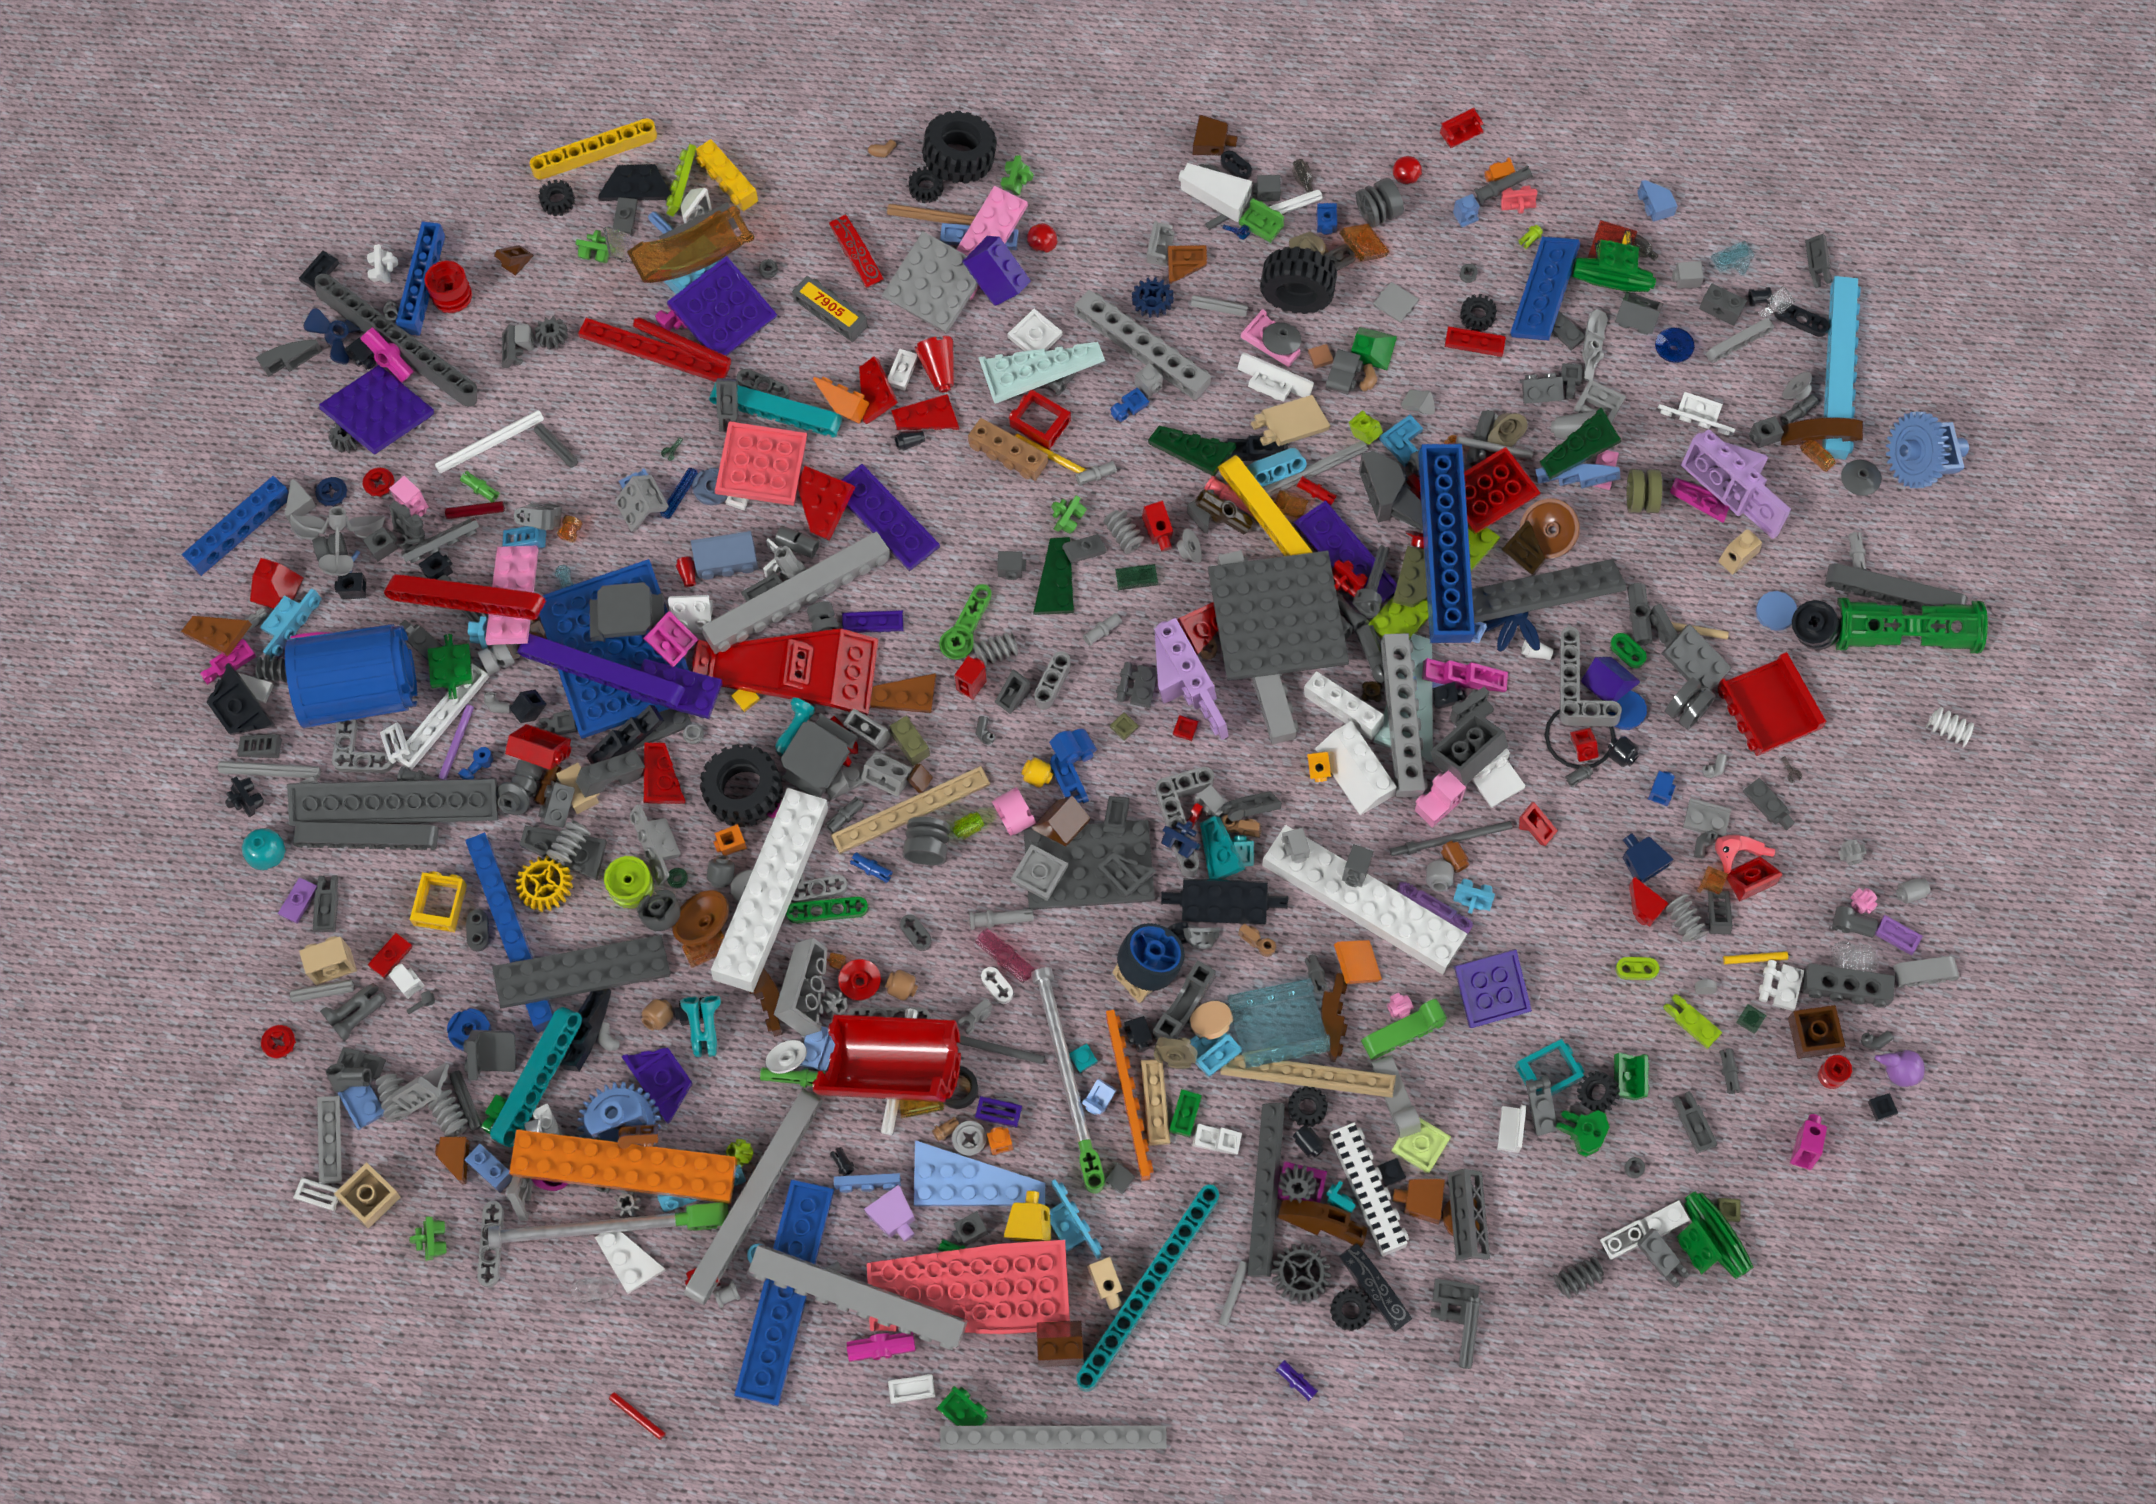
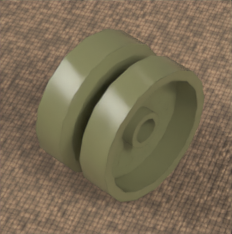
M1641 469L1629 470L1626 486L1627 510L1629 513H1641L1643 507L1647 513H1659L1662 501V476L1659 469H1649L1645 476Z

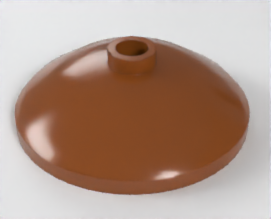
M1554 498L1539 500L1525 511L1521 519L1520 528L1527 520L1530 522L1545 559H1554L1565 555L1574 547L1578 540L1580 532L1578 516L1574 509L1564 501ZM1556 527V532L1551 534V528Z
M714 890L703 891L689 898L680 907V918L672 927L674 937L681 944L687 946H695L711 940L721 931L726 923L729 914L727 899L720 892Z

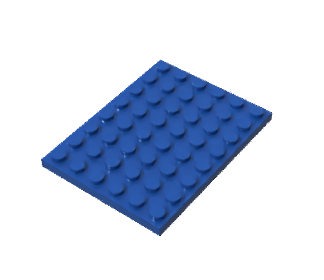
M648 559L542 595L546 603L539 616L547 640L639 671L644 659L670 665L643 639L646 635L606 638L605 642H591L590 599L597 600V591L602 586L644 582L650 587L653 595L661 594L650 560ZM665 605V614H666V613L668 612V610H667V607H666V605ZM684 657L674 666L689 671ZM558 669L581 739L621 726L631 717L636 718L649 705H654L632 699L630 693ZM655 705L658 712L669 709L661 705Z

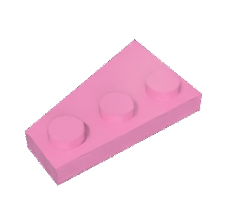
M1262 309L1243 330L1240 338L1287 367H1290L1300 355L1301 350L1298 349L1290 355H1277L1265 347L1262 340L1263 332L1266 327L1276 322L1271 321L1267 316V312Z

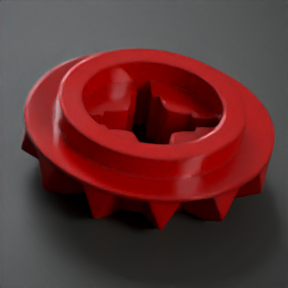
M378 467L371 469L365 474L362 485L366 493L372 497H382L384 494H389V488L394 485L395 479L388 469ZM380 479H382V482L384 484H379V486L376 488V484L374 482H379Z
M284 1025L270 1027L261 1038L263 1052L268 1057L275 1059L286 1057L287 1054L293 1051L294 1044L296 1043L295 1034L289 1027ZM281 1037H283L282 1042L285 1044V1046L278 1045L277 1047H275L276 1043L272 1038L281 1039Z

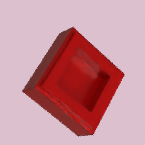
M1179 715L1173 735L1192 741L1199 721Z

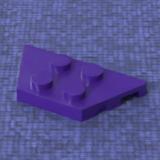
M662 1048L654 1052L644 1051L641 1054H625L621 1056L644 1091L650 1094L649 1098L654 1099L656 1102L654 1105L659 1108V1112L666 1123H670L693 1084L669 1048Z

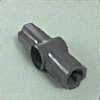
M1633 583L1627 587L1630 608L1629 619L1632 624L1634 641L1639 646H1644L1653 641L1649 616L1651 609L1647 601L1646 585ZM1635 612H1641L1644 616H1638Z

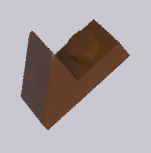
M520 245L497 249L494 257L500 260L501 267L515 276L534 256Z

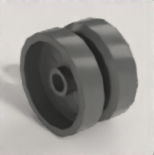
M1694 677L1684 684L1664 711L1673 719L1677 718L1684 711L1679 719V724L1687 730L1702 718L1716 697L1708 688L1698 694L1701 689V683Z

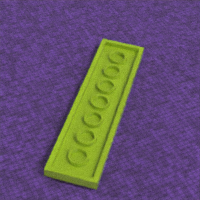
M1487 527L1477 534L1468 529L1471 571L1500 540V536ZM1393 596L1368 625H1373L1376 634L1380 638H1383L1384 634L1409 633L1410 640L1411 636L1429 619L1427 599L1414 607H1408L1392 603Z

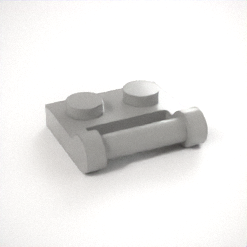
M1590 380L1574 411L1578 413L1595 411V409L1584 405L1587 401L1610 412L1607 417L1612 424L1626 396Z

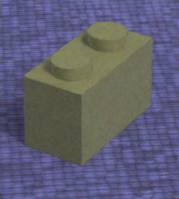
M907 715L889 726L893 739L912 766L930 756L928 745Z

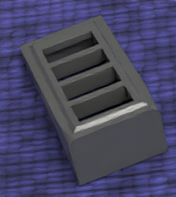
M276 734L240 736L237 756L279 758L282 739ZM245 742H249L248 751H244ZM253 742H256L255 750H252ZM261 742L264 743L263 750H260ZM268 743H271L270 749H267Z
M1708 890L1709 934H1731L1733 924L1730 891ZM1713 898L1725 899V902H1715ZM1714 907H1725V909H1714ZM1715 915H1725L1726 918L1715 917Z

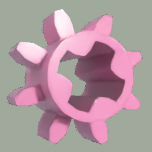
M1858 888L1850 897L1853 900L1851 902L1852 908L1859 914H1863L1865 911L1867 914H1870L1878 905L1875 902L1877 900L1876 894L1868 888H1865L1863 891Z
M1400 993L1390 996V1003L1387 1004L1393 1018L1398 1017V1019L1409 1016L1411 1010L1414 1009L1410 998L1407 995H1400Z

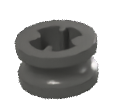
M1473 264L1463 265L1460 270V279L1466 283L1474 282L1478 274L1477 267ZM1465 272H1472V276L1469 274L1465 275Z
M1637 1157L1630 1158L1624 1166L1626 1175L1630 1178H1639L1645 1171L1643 1160ZM1632 1163H1635V1166L1637 1164L1640 1166L1638 1173H1634V1170L1631 1171L1629 1169Z

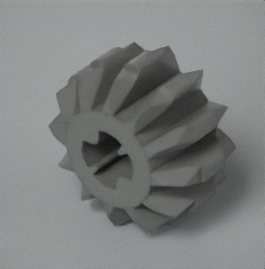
M552 316L548 320L545 317L544 322L538 321V327H535L536 341L540 343L542 348L547 346V349L550 350L552 346H555L558 349V344L565 345L564 339H568V328L561 319L556 320Z
M334 422L335 428H329L330 435H328L332 447L338 449L341 453L346 449L349 454L350 448L357 450L356 444L361 443Z
M1297 1164L1294 1165L1293 1170L1287 1167L1285 1173L1280 1175L1281 1181L1279 1182V1188L1282 1189L1283 1197L1289 1195L1290 1202L1297 1198L1300 1203L1302 1197L1309 1200L1310 1194L1315 1193L1314 1186L1317 1183L1313 1177L1314 1173L1312 1170L1307 1171L1305 1165L1298 1169Z

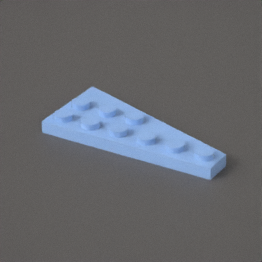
M915 1140L914 1206H1012L1015 1202L1025 1203L1026 1191L1039 1192L1038 1204L1045 1205L1044 1182Z

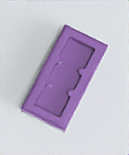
M299 877L279 910V916L298 924L315 896L317 885Z
M1886 915L1881 919L1874 934L1911 956L1923 937Z

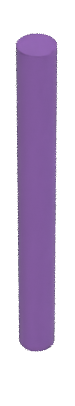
M466 705L438 776L440 779H447L474 709L471 705Z

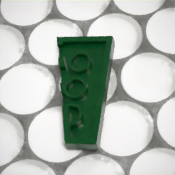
M1601 407L1579 429L1572 432L1562 444H1559L1540 461V465L1549 480L1621 443V438Z
M1158 426L1148 439L1149 445L1214 477L1219 471L1218 466L1227 461L1236 449V444L1233 442L1224 443L1216 438H1202L1201 435L1194 433L1189 435L1181 430Z
M1070 537L1050 538L1033 615L1074 613L1072 566L1062 548L1064 543L1070 542Z

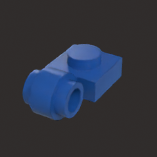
M1137 387L1122 397V404H1114L1110 411L1116 421L1122 422L1128 418V411L1134 415L1147 407L1149 401Z

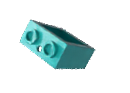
M1563 1039L1517 1061L1515 1069L1526 1086L1527 1080H1537L1529 1064L1558 1049L1573 1076L1550 1087L1552 1096L1581 1081L1582 1077H1584V1069L1578 1061H1575L1570 1045L1564 1043Z

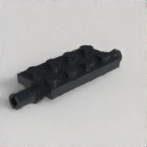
M1183 878V890H1180V892L1161 891V905H1180L1182 907V921L1266 924L1267 910L1269 908L1288 909V896H1270L1267 893L1268 881Z

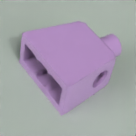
M899 1185L864 1209L866 1215L889 1238L898 1233L902 1240L906 1242L915 1235L909 1227V1224L914 1222L915 1218Z

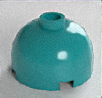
M267 828L255 829L250 832L243 840L241 847L242 855L248 865L262 871L279 865L286 851L281 836Z

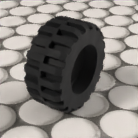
M945 112L944 115L936 116L926 127L922 157L930 171L933 170V174L937 177H942V180H950L956 184L958 182H963V184H967L970 181L975 182L986 176L987 172L991 170L997 147V138L994 130L986 121H982L981 117L973 116L970 112ZM948 144H962L971 150H955L949 147Z
M1296 246L1294 248L1284 247L1283 250L1278 249L1272 252L1264 261L1260 282L1261 293L1268 303H1272V306L1279 307L1283 311H1291L1295 314L1297 312L1302 314L1315 313L1325 309L1332 302L1337 280V270L1333 262L1326 255H1321V252Z
M734 744L732 748L727 749L725 747L721 749L722 752L717 755L715 753L711 756L712 761L706 762L704 766L706 772H701L700 779L702 782L700 783V790L705 803L721 822L725 821L730 826H734L735 823L739 827H745L746 823H750L753 826L757 824V820L761 819L764 821L768 818L766 815L769 812L772 814L776 810L774 805L775 803H780V794L783 793L782 777L767 752H763L757 746L752 749L750 744H743V747H740L739 744ZM741 772H753L759 775V784L751 795L742 799H730L724 795L725 785L734 775Z

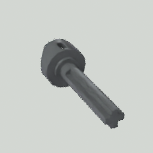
M1383 545L1379 547L1366 588L1356 592L1352 603L1367 618L1377 616L1382 603V597L1377 593V588L1390 551L1389 547H1384Z

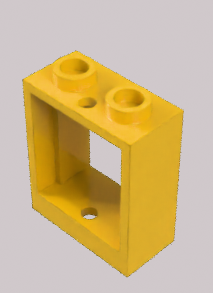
M436 871L422 872L409 920L414 926L455 933L467 884L458 875L451 874L449 877L442 876L441 873ZM430 884L457 889L450 918L423 914Z

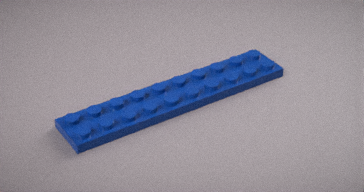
M791 1180L773 1249L816 1264L834 1189ZM767 1278L762 1288L734 1396L779 1407L807 1296L795 1293V1288L787 1286V1288L774 1285L775 1281Z

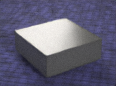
M1118 1163L1105 1179V1182L1120 1194H1123L1136 1176Z

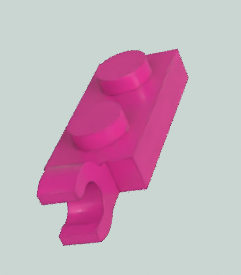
M242 639L229 656L220 654L210 660L211 667L202 671L200 675L208 685L218 675L222 678L227 663H231L237 670L257 656L246 641Z

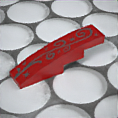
M845 214L829 222L844 254L849 258L864 286L868 288L884 280L847 215Z

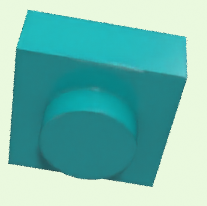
M1087 1043L1069 1053L1070 1059L1079 1074L1098 1063Z

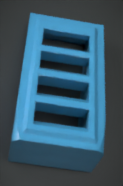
M529 526L503 530L502 547L535 545L538 548L546 547V530ZM514 535V542L510 543V537Z

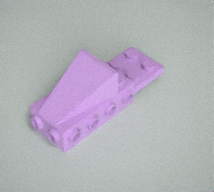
M1710 429L1702 434L1698 433L1693 438L1681 466L1723 504L1728 505L1729 509L1737 516L1744 513L1772 539L1778 536L1791 509L1764 486L1767 479L1760 473L1768 457L1764 454L1723 442Z
M1174 618L1168 622L1163 621L1159 623L1154 632L1158 688L1163 704L1183 695L1188 706L1192 704L1195 710L1200 708L1204 718H1208L1211 724L1209 726L1215 736L1219 735L1221 740L1229 737L1226 723L1214 703V700L1217 699L1214 684L1177 619Z

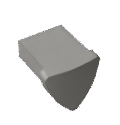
M1409 390L1401 403L1402 408L1405 410L1418 411L1422 414L1435 413L1433 396L1427 390Z

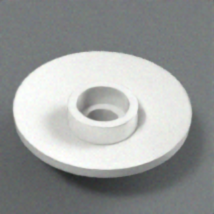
M797 1040L780 1043L767 1055L766 1066L773 1073L789 1072L797 1068L804 1061L807 1049L802 1042Z

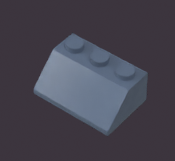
M751 531L691 540L696 572L699 579L709 580L719 575L728 577L734 573H751L758 569L756 548Z

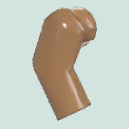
M892 139L885 145L871 144L868 147V152L874 157L884 158L897 147V144Z
M1367 364L1363 367L1366 377L1359 384L1362 391L1371 390L1377 383V376L1372 364Z

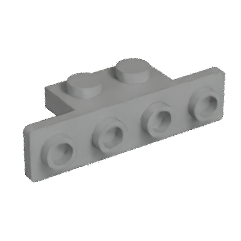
M637 804L630 813V821L635 826L638 840L645 851V858L649 861L652 868L653 877L658 885H663L669 877L664 860L675 859L681 853L667 819L647 821L641 804Z

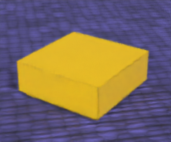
M740 689L731 695L743 712L760 701L756 693Z

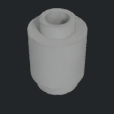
M1915 878L1898 884V889H1896L1898 899L1905 904L1926 898V895L1930 894V886L1925 878Z

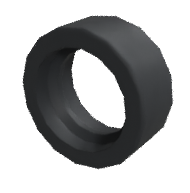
M960 1066L959 1075L968 1079L971 1087L970 1092L963 1099H946V1102H943V1104L949 1108H966L977 1098V1078L971 1070Z

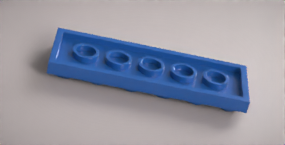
M1541 238L1510 332L1512 337L1550 340L1580 247L1579 239Z

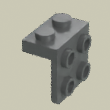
M471 1031L468 1039L464 1041V1053H467L464 1069L465 1072H468V1080L477 1081L481 1071H515L516 1044L514 1032Z

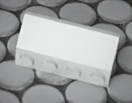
M1352 721L1333 731L1315 748L1317 753L1328 751L1331 774L1359 815L1395 796L1396 785Z

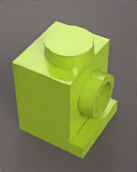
M1363 410L1348 422L1353 436L1368 445L1383 434L1379 421L1366 415Z

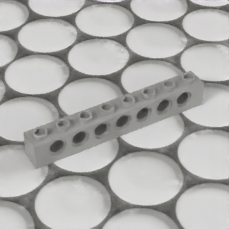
M1089 289L1074 305V314L1143 364L1148 365L1150 363L1165 380L1196 401L1210 386L1211 376L1205 369L1197 367L1190 358L1183 357L1176 348L1169 347L1159 336H1154L1145 326L1134 322L1131 316L1123 314L1114 304L1106 302L1099 293H1094ZM1191 375V376H1193V377H1192V378H1187V377H1185V376Z
M1409 633L1384 634L1381 640L1394 780L1397 787L1396 797H1420L1427 789V778L1423 777L1425 759L1421 757L1423 739L1419 738L1421 720L1417 718L1419 700L1418 698L1415 699L1417 681L1413 679L1415 662L1411 660L1413 642L1412 640L1409 641ZM1394 654H1400L1403 659H1397ZM1396 673L1403 674L1405 679L1398 678ZM1398 693H1404L1407 698H1401ZM1400 712H1406L1409 718L1402 717ZM1406 731L1410 733L1411 737L1407 738L1403 736L1402 732ZM1404 751L1411 752L1413 757H1407ZM1406 771H1412L1415 777H1409Z

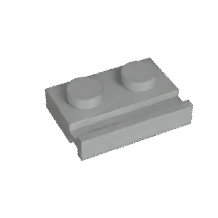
M1690 798L1683 828L1701 833L1713 830L1717 833L1718 837L1725 836L1731 809Z

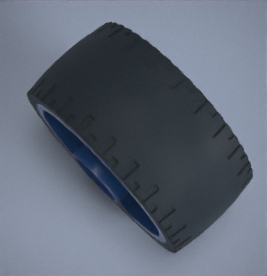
M1140 924L1132 929L1123 940L1118 951L1117 964L1122 976L1135 987L1146 991H1158L1167 987L1181 970L1185 956L1184 947L1177 935L1170 929L1159 924Z

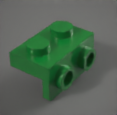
M1614 1054V1081L1618 1083L1616 1087L1620 1088V1092L1617 1093L1620 1098L1639 1100L1648 1097V1055Z
M953 1386L952 1391L937 1407V1410L955 1426H982L988 1420V1415L986 1414L988 1410L979 1402L974 1404L969 1399L971 1395L963 1387L958 1389L956 1386Z

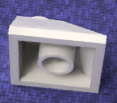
M706 188L690 190L687 195L683 196L680 205L684 224L712 210Z

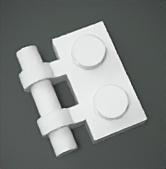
M1768 960L1767 967H1764L1763 984L1759 988V1001L1767 1002L1768 997L1772 996L1774 997V1006L1794 1011L1804 970L1783 964L1780 972L1775 969L1777 962ZM1773 978L1778 979L1777 989L1771 987Z

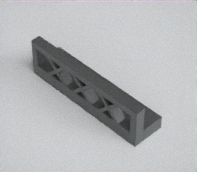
M1469 1169L1448 1173L1455 1258L1457 1261L1473 1258L1488 1260L1490 1259L1482 1172ZM1471 1176L1475 1177V1187L1471 1183ZM1473 1199L1477 1202V1209L1473 1205ZM1475 1220L1479 1223V1231L1475 1227ZM1478 1242H1479V1244L1481 1245V1252H1482V1253H1478V1249H1477V1243H1478Z

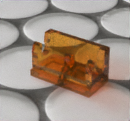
M722 931L703 944L695 946L682 945L691 968L717 956L724 940Z

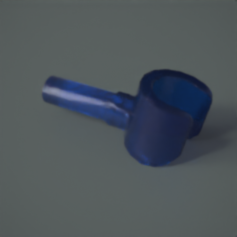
M1225 224L1222 229L1235 233L1242 240L1250 235L1248 232L1250 229L1246 225H1242L1239 229Z

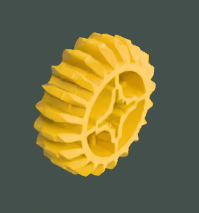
M547 855L544 861L538 856L535 863L530 859L529 867L523 865L525 871L518 872L520 878L516 879V884L519 885L516 887V891L520 893L518 897L520 900H524L525 906L530 905L532 910L538 907L539 911L543 912L545 906L548 911L552 910L551 905L559 908L558 902L560 900L566 903L564 895L571 896V892L568 889L573 888V884L570 882L573 880V877L569 874L570 870L568 867L562 866L560 862L557 863L554 859L550 860V857ZM544 870L541 874H536L537 872ZM554 872L560 875V885H556L553 881ZM545 881H547V882L549 883V884L544 885V886H541V884H540V883H542V882L545 883ZM529 882L536 886L534 896L529 893ZM551 892L553 893L550 896L545 897L546 894Z

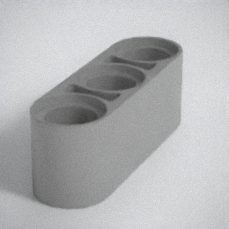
M1060 651L1053 655L1035 690V704L1039 709L1046 710L1053 705L1070 671V656L1066 652ZM1060 661L1066 663L1064 666L1057 665V663ZM1052 678L1058 680L1055 683L1048 682V680ZM1044 695L1049 697L1044 701L1039 699V697Z
M1954 956L1902 962L1893 966L1899 988H1904V985L1912 987L1925 985L1927 982L1928 984L1946 982L1945 980L1950 982L1959 979Z

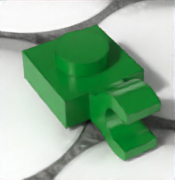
M497 1094L485 1111V1114L489 1117L481 1126L484 1129L483 1131L490 1134L507 1099Z

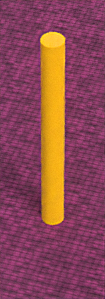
M1018 433L1015 435V437L1048 454V459L1075 473H1081L1086 470Z

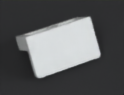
M1521 1105L1520 1109L1502 1106L1497 1150L1520 1152L1523 1142L1526 1105Z

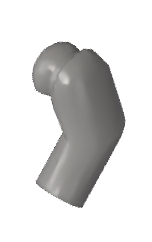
M489 691L485 693L484 703L491 712L511 713L509 709L511 703H500L495 697L496 694Z
M1717 754L1715 764L1705 765L1702 768L1703 775L1710 779L1722 775L1727 755Z
M602 1023L598 1035L599 1044L607 1051H617L620 1043L609 1035L610 1024Z

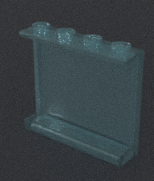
M1311 978L1227 996L1228 1007L1233 1016L1232 1023L1246 1068L1330 1051V1036L1326 1034L1313 994Z

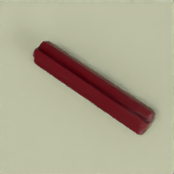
M503 501L450 507L445 509L446 519L502 513L505 511Z

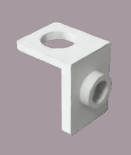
M768 538L766 540L767 546L774 553L778 546ZM775 559L763 568L765 577L781 571Z

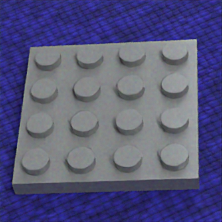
M922 231L886 287L882 297L947 334L977 288L978 283L962 263L967 255Z

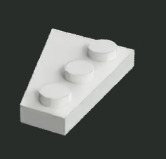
M622 1232L602 1233L595 1237L627 1294L666 1271L664 1267Z

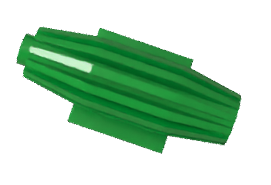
M1602 239L1600 241L1599 258H1576L1572 271V277L1595 286L1620 291L1649 292L1650 289H1654L1656 277H1653L1652 272L1638 267L1639 247Z
M1695 1191L1685 1197L1687 1202L1684 1203V1206L1692 1223L1676 1238L1679 1241L1680 1247L1686 1251L1693 1266L1699 1270L1701 1275L1716 1262H1719L1735 1280L1752 1270L1754 1266L1743 1243L1716 1206L1703 1193L1697 1194Z

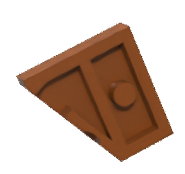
M1206 245L1168 246L1169 284L1207 266Z

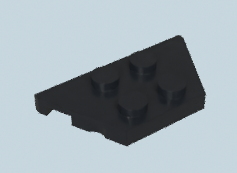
M656 164L617 165L599 193L598 199L599 201H618L619 197L637 199V201L667 200L669 195L672 194Z
M227 663L225 666L226 670L221 680L218 679L215 690L210 694L207 704L228 734L236 735L273 727L275 724L231 663Z

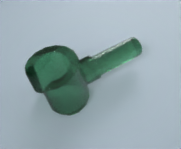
M679 437L673 446L663 448L661 451L662 457L664 458L666 453L670 452L671 454L667 459L672 461L675 457L674 452L683 439Z

